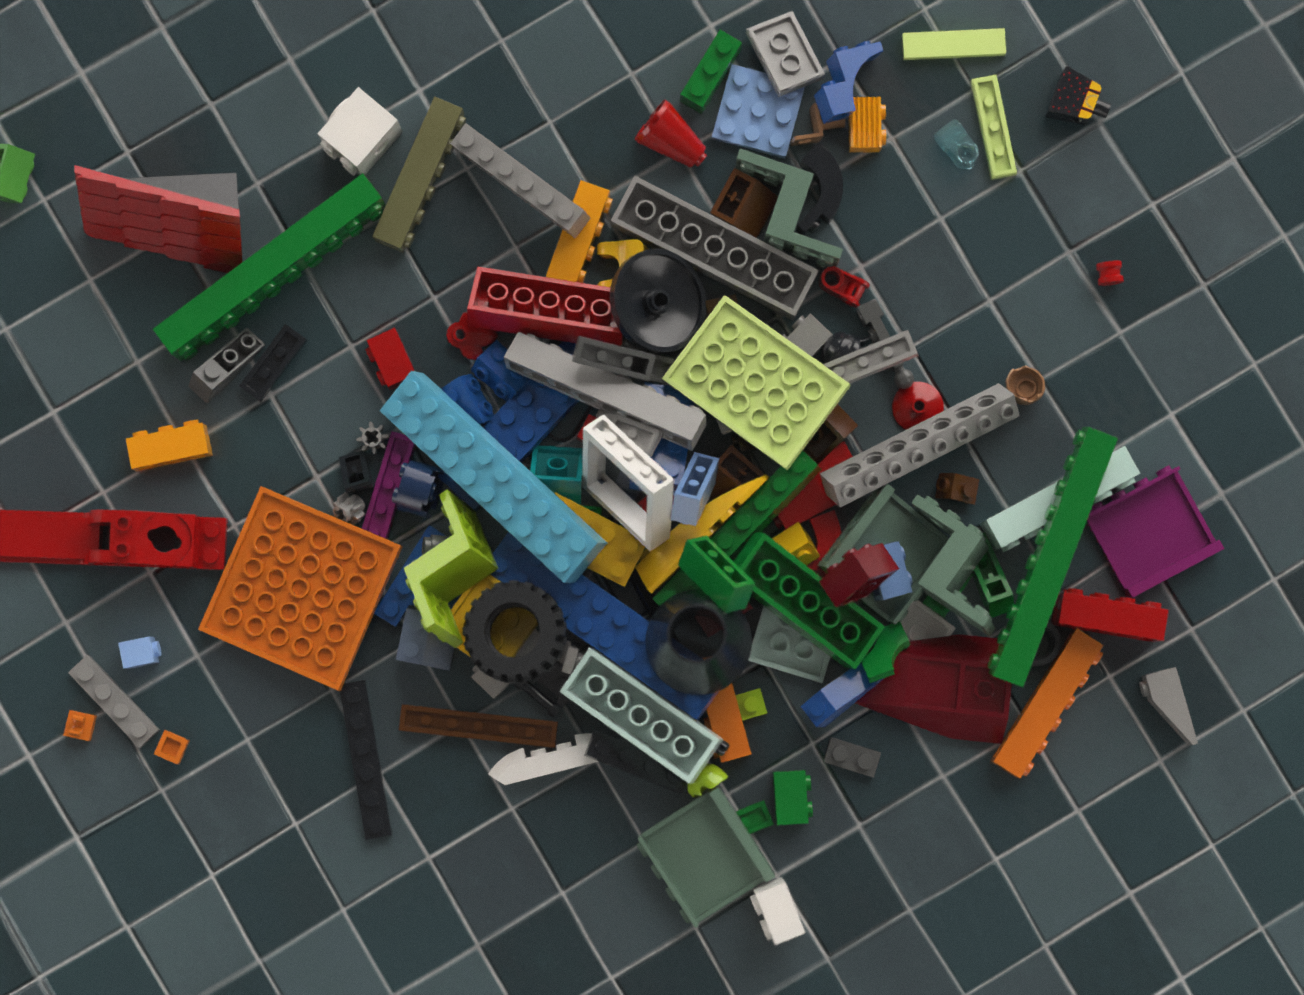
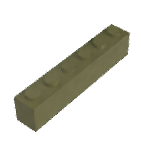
M434 96L372 237L376 242L401 253L404 252L406 247L410 248L415 237V234L412 232L415 225H420L424 218L425 210H423L426 200L431 201L436 189L433 187L437 177H442L446 164L443 163L446 155H451L454 150L450 143L457 131H460L465 125L466 117H464L463 108Z

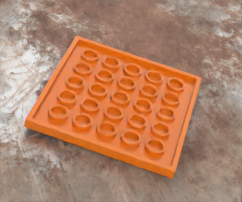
M260 486L198 630L341 691L403 546Z

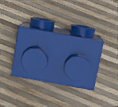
M496 340L478 356L471 371L480 381L487 384L499 398L507 402L509 399L512 400L516 393L530 379L506 368L504 356L508 349Z
M473 374L460 376L441 388L479 425L492 420L491 418L494 416L492 405L486 400L481 391L480 383L474 378Z

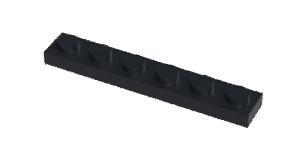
M366 680L345 683L340 694L365 839L390 836L393 834Z

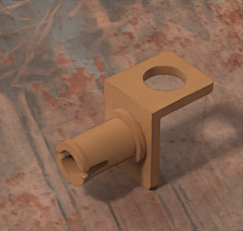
M813 103L809 109L813 134L794 136L790 144L791 146L817 143L824 136L823 130L845 128V119L823 124L817 104Z

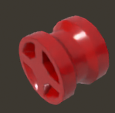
M1106 261L1096 264V270L1100 274L1098 279L1099 286L1116 285L1124 282V276L1120 273L1122 261Z

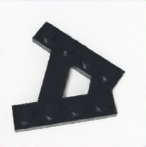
M597 730L593 731L584 756L678 794L683 793L687 783L685 780L622 736L620 739H616Z

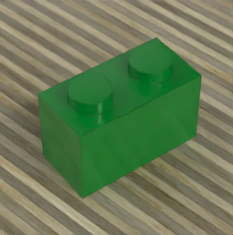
M805 770L773 772L776 825L809 823L808 817H813L812 801L807 802V791H811L810 775H806Z

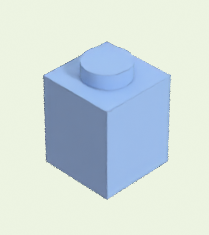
M148 636L118 643L123 669L159 663L158 657L161 656V647L159 641H155L154 637Z

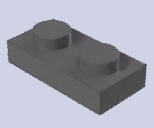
M830 737L823 762L874 778L881 752Z

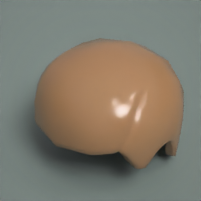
M1026 365L1017 369H1011L1005 381L1006 389L1015 395L1016 403L1020 405H1030L1039 401L1045 391L1043 376L1038 370Z

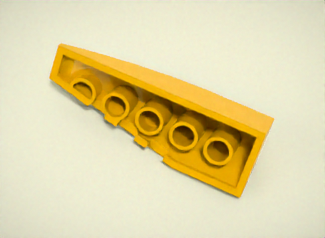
M765 474L715 498L706 504L696 526L680 523L670 531V538L652 551L646 549L639 558L641 562L635 568L647 590L652 594L680 568L678 563L686 540L702 536L710 538L770 477Z

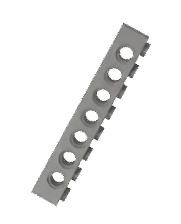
M998 383L820 473L826 495L839 507H842L1019 417L1015 395Z

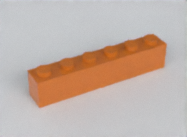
M1077 628L1071 631L1062 645L1059 654L1052 661L1005 736L1002 744H1000L990 760L992 763L1019 779L1022 775L1026 777L1034 766V763L1031 762L1036 753L1040 755L1048 743L1045 740L1050 731L1055 732L1060 725L1062 719L1059 716L1064 709L1068 710L1072 706L1076 698L1073 696L1077 687L1082 688L1090 676L1087 674V671L1091 665L1096 666L1102 658L1103 652H1101V649L1104 645Z

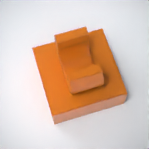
M69 710L63 736L91 741L97 716Z
M164 730L154 755L179 765L190 740Z

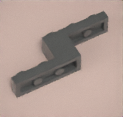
M578 336L572 362L664 384L667 383L663 381L662 377L676 360Z

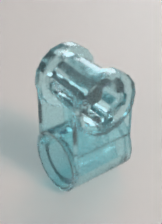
M953 119L933 134L936 143L946 152L959 169L968 170L975 165L979 149L959 121ZM962 152H963L964 154L970 153V154H971L970 159H969L967 156L964 157V158H962V157H961Z

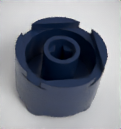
M411 460L409 464L404 462L399 472V477L402 479L399 488L396 487L393 492L392 503L397 504L399 511L427 519L431 518L432 515L428 512L430 509L435 510L438 505L439 495L443 488V482L439 481L438 476L439 474L444 475V471L439 467Z

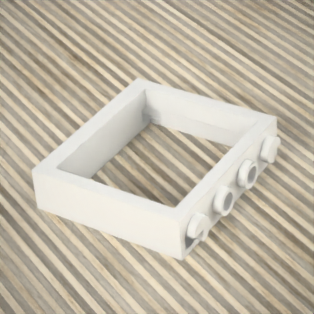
M602 415L583 428L582 487L649 551H652L670 538L674 479L605 415ZM606 456L648 495L647 513L605 474ZM602 478L605 482L600 484L598 480Z

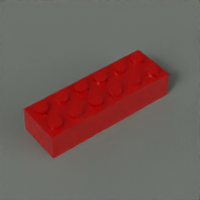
M477 266L467 307L468 326L514 334L521 332L526 335L529 333L539 338L577 343L578 336L622 347L624 335L617 327L611 312V287Z

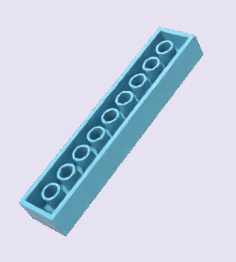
M410 371L380 409L384 416L563 583H575L607 544L596 531L424 373Z

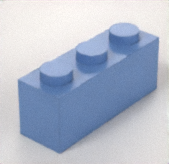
M694 452L674 493L670 520L684 525H697L716 484L720 458Z

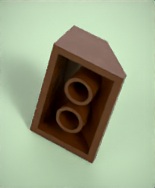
M837 404L803 451L818 465L858 425Z

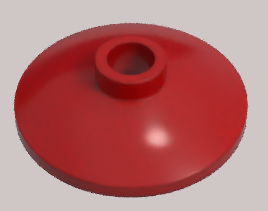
M914 382L907 389L900 388L892 402L893 416L896 422L905 430L944 411V403L940 393L932 385L925 382ZM915 402H921L924 406L923 410H916L914 407Z

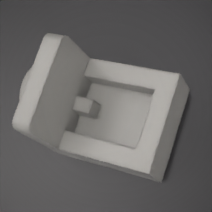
M567 640L566 646H563L562 649L563 655L558 660L563 664L562 672L572 674L584 656L581 653L583 644Z

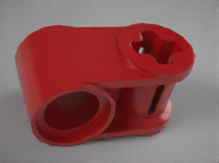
M834 266L826 268L818 280L819 286L824 292L854 308L860 306L859 301L865 289L870 287V284L864 279ZM825 275H835L838 281L837 285H828L825 281Z

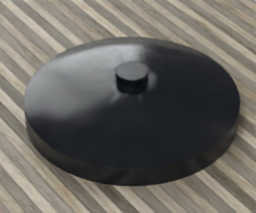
M664 249L641 251L626 259L616 271L610 288L611 312L620 332L636 347L657 354L679 350L689 343L705 321L707 307L702 281L695 269L678 254Z

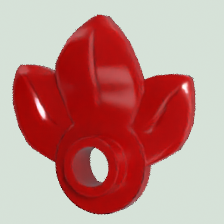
M467 311L461 315L459 322L450 325L446 332L449 344L459 348L463 356L470 360H476L483 353L482 347L493 343L498 337L495 330L468 326ZM457 330H461L464 333L463 339L456 337Z

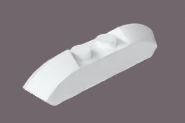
M592 733L575 735L576 746H572L570 741L555 745L556 751L546 753L545 748L530 751L531 757L528 758L524 748L515 750L499 760L488 774L500 783L507 785L599 762L584 756Z

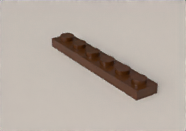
M405 704L401 706L399 723L400 731L555 748L558 728L557 721Z

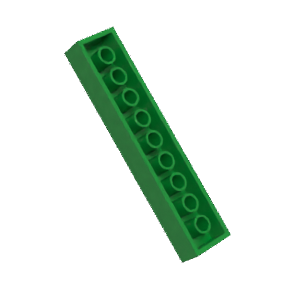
M362 173L153 328V331L168 351L178 360L182 361L185 359L187 361L193 358L198 353V348L204 344L209 345L218 339V333L225 328L229 330L240 322L239 318L245 313L251 314L261 306L260 302L265 298L271 299L280 293V287L287 282L293 283L302 276L301 272L307 267L313 268L323 260L322 256L329 251L333 253L344 244L343 240L349 236H357L364 230L363 226L370 220L375 222L380 219L386 206L382 197Z

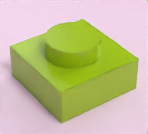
M760 688L735 695L742 721L767 714Z

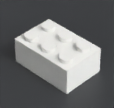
M782 877L752 888L754 895L750 896L757 915L762 914L764 917L760 924L767 941L772 939L774 944L777 945L805 933L786 882Z

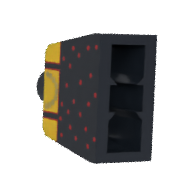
M1066 66L1061 73L1045 117L1086 125L1092 114L1106 119L1111 104L1098 99L1102 89L1101 85Z

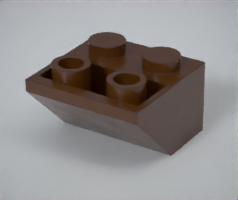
M734 168L710 214L757 238L773 210L778 196L757 179Z
M730 445L719 459L716 484L709 498L714 500L737 486L765 474L736 448Z

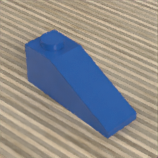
M860 662L856 670L850 669L806 701L801 708L816 727L825 728L883 679L869 683Z

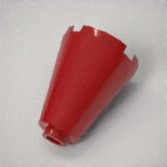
M666 99L654 110L649 117L650 119L641 127L634 138L639 144L690 168L694 164L698 167L707 156L704 153L706 146Z

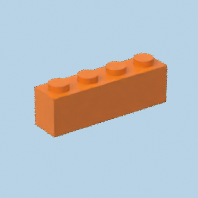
M731 683L725 689L718 692L706 709L708 717L703 718L705 726L730 745L723 756L714 752V759L719 758L721 763L752 755Z

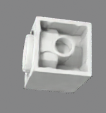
M358 87L349 98L342 101L336 107L328 122L318 132V136L321 139L320 145L324 148L323 150L334 160L339 157L343 167L355 176L356 173L366 175L403 131L398 120Z

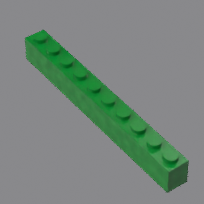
M1082 427V430H1078L1073 439L1074 451L1065 460L1063 469L1066 472L1063 480H1059L1055 486V501L1046 510L1044 519L1047 520L1043 530L1040 529L1036 536L1035 544H1037L1034 555L1030 554L1026 562L1025 569H1028L1025 579H1021L1018 583L1016 594L1019 595L1016 603L1011 604L1008 609L1006 618L1009 621L1006 629L1002 628L997 639L999 647L996 654L993 653L989 659L987 667L990 671L988 674L1015 685L1024 686L1117 443V437L1091 427Z

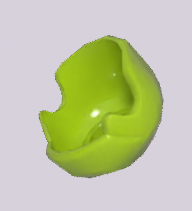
M707 763L695 782L687 783L688 793L694 798L702 796V793L707 788L713 789L721 782H724L728 775L719 766Z

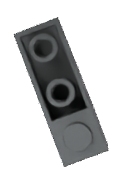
M246 327L193 372L188 387L204 402H210L232 382L265 347V344Z

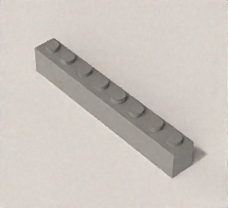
M517 333L504 356L507 369L601 411L613 415L618 414L656 428L662 432V438L693 451L706 427V414L696 406L688 407L681 404L673 396L666 395L665 397L656 393V390L648 385H638L625 375L620 374L618 376L610 371L572 362L573 355L564 352L559 346L545 344L533 334Z

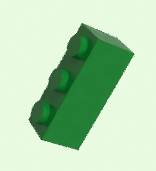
M719 30L681 92L680 102L703 114L731 65L739 55L742 42Z
M708 536L686 540L678 566L725 613L745 609L755 582Z

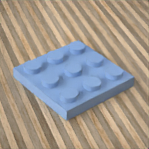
M732 64L711 139L786 159L805 87L778 97L766 73Z

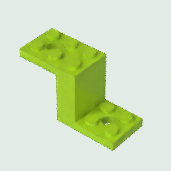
M447 489L439 496L443 504L441 510L449 519L450 525L448 527L452 536L404 567V571L407 576L406 584L415 597L413 603L421 613L423 628L428 633L432 632L437 635L441 642H447L456 648L463 643L448 602L496 571L498 566L476 512Z

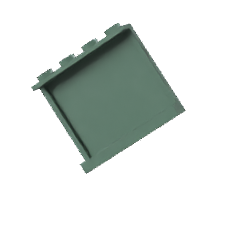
M887 483L872 491L817 566L825 572L833 564L840 563L843 560L842 555L850 549L855 548L859 550L869 543L873 546L880 543L887 544L899 541L906 555L904 561L906 570L912 577V592L880 601L874 600L873 593L866 598L860 599L861 602L887 623L897 624L898 621L901 622L909 612L907 609L911 603L917 601L922 596L924 591L918 582L949 538L894 493L895 489Z
M719 785L709 789L702 796H698L638 835L639 843L636 845L644 857H650L654 864L651 866L654 874L659 880L661 878L664 879L668 885L665 888L667 894L673 902L676 900L683 908L679 910L687 924L692 922L695 928L699 926V922L763 881L768 882L775 877L774 870Z

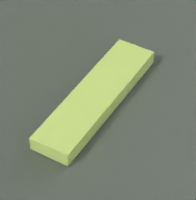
M1005 28L903 33V60L1005 56Z
M997 75L971 79L970 82L990 178L994 180L1017 175Z

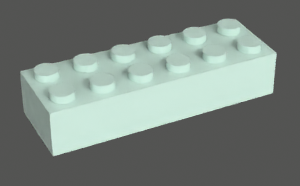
M1125 446L1112 453L1094 504L1112 495L1113 493L1110 489L1115 487L1116 491H1119L1136 482L1134 477L1140 474ZM1057 482L980 523L994 551L1000 548L1003 552L1008 551L1021 544L1019 538L1024 536L1028 540L1036 536L1040 529L1043 530L1041 526L1045 525L1047 521L1044 519L1046 510L1050 504L1053 505L1056 498L1054 489Z
M594 648L588 649L559 691L689 784L695 782L723 741V738Z

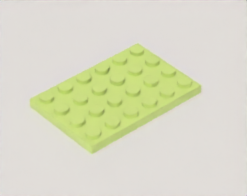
M726 295L723 296L662 377L663 381L786 470L790 468L851 386L846 380Z

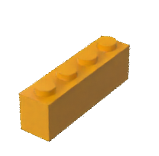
M580 180L573 202L585 210L591 219L576 238L562 230L546 274L548 278L584 283L587 271L583 269L586 261L591 262L596 249L592 244L595 236L600 238L604 223L601 222L603 214H608L612 206L613 199L610 198V190Z

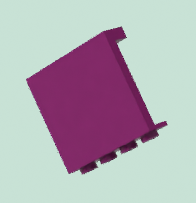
M1170 465L1155 472L1158 476L1155 479L1149 481L1146 477L1134 483V490L1126 493L1123 489L1110 496L1111 502L1103 506L1100 501L1092 506L1086 523L1127 598H1133L1224 549L1221 541L1215 540L1179 475V466L1171 469Z

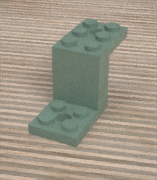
M740 149L736 159V169L751 177L762 178L763 182L773 187H777L778 184L782 185L764 242L780 251L791 252L792 257L798 260L806 261L808 258L817 261L816 265L825 269L831 266L837 267L843 251L842 248L795 233L814 174Z
M917 494L912 501L916 511L927 521L951 536L918 584L925 594L990 637L996 629L991 622L993 618L989 616L990 613L977 604L973 608L971 603L967 601L968 599L959 592L989 549L985 543L986 538L982 535L983 532L972 524H969L968 527L960 521L961 518L954 512L947 510L945 513L939 507L940 504L931 497L926 496L924 499Z

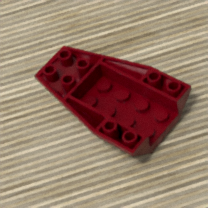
M958 634L909 641L910 646L901 651L894 661L893 668L895 674L884 678L856 701L855 704L950 739L1002 744L1009 715L1012 683L988 674L990 671L987 667L989 659L993 653L996 654L999 647L997 643L998 638ZM871 646V648L869 649V651L867 652V654H868L869 652H871V650L874 648V646Z

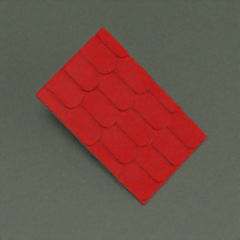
M74 165L84 233L88 236L124 243V247L165 254L171 259L201 264L206 269L229 273L243 262L236 173L120 178Z

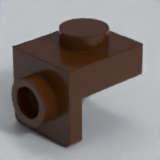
M940 473L936 483L935 497L975 505L979 479L957 473Z

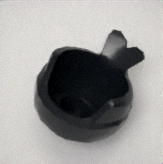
M841 331L828 338L823 345L821 351L822 361L825 364L857 351L864 345V341L871 338L858 337L853 334L848 335Z

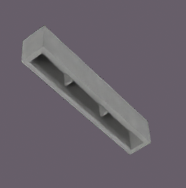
M465 123L450 144L458 153L573 238L578 236L591 219L585 210Z

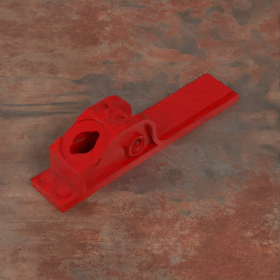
M0 510V562L224 570L226 566L228 518L131 510H90L87 513ZM103 526H110L109 550H102ZM162 526L170 527L181 540V546L169 552H160L148 539V532L151 529L162 528Z

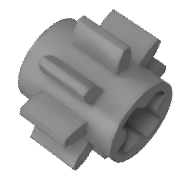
M370 422L369 428L366 430L362 427L359 428L363 434L362 437L356 440L360 443L364 442L365 445L362 447V451L366 452L371 448L373 454L377 455L378 448L386 449L383 443L390 436L381 433L384 430L383 425L374 428V424ZM370 433L372 435L378 433L376 436L379 439L377 443L371 442L368 444L370 442L368 438Z
M345 492L333 503L334 517L345 522L349 521L352 525L361 521V518L365 515L363 512L365 504L358 495L353 494L349 497Z

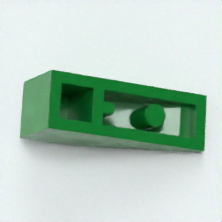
M983 532L982 535L986 538L985 543L989 549L972 574L986 611L993 618L1008 612L1010 605L1014 604V596L986 533Z

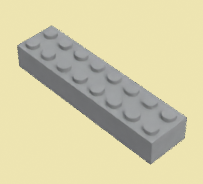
M635 175L611 219L612 228L640 240L643 244L653 249H664L678 254L696 271L793 321L819 272L814 267Z

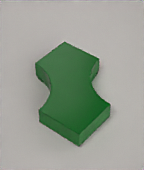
M898 621L897 624L885 626L878 636L874 648L862 659L861 665L869 683L894 675L893 665L896 657L901 651L910 646L909 639L901 622Z

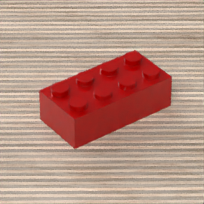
M1073 588L1063 589V592L1058 594L1051 620L1055 626L1071 629L1077 628L1083 631L1148 642L1164 641L1169 609L1161 608V603L1146 601V603L1141 602L1139 605L1135 604L1136 599L1120 597L1110 600V595L1095 592L1086 596L1083 595V590Z

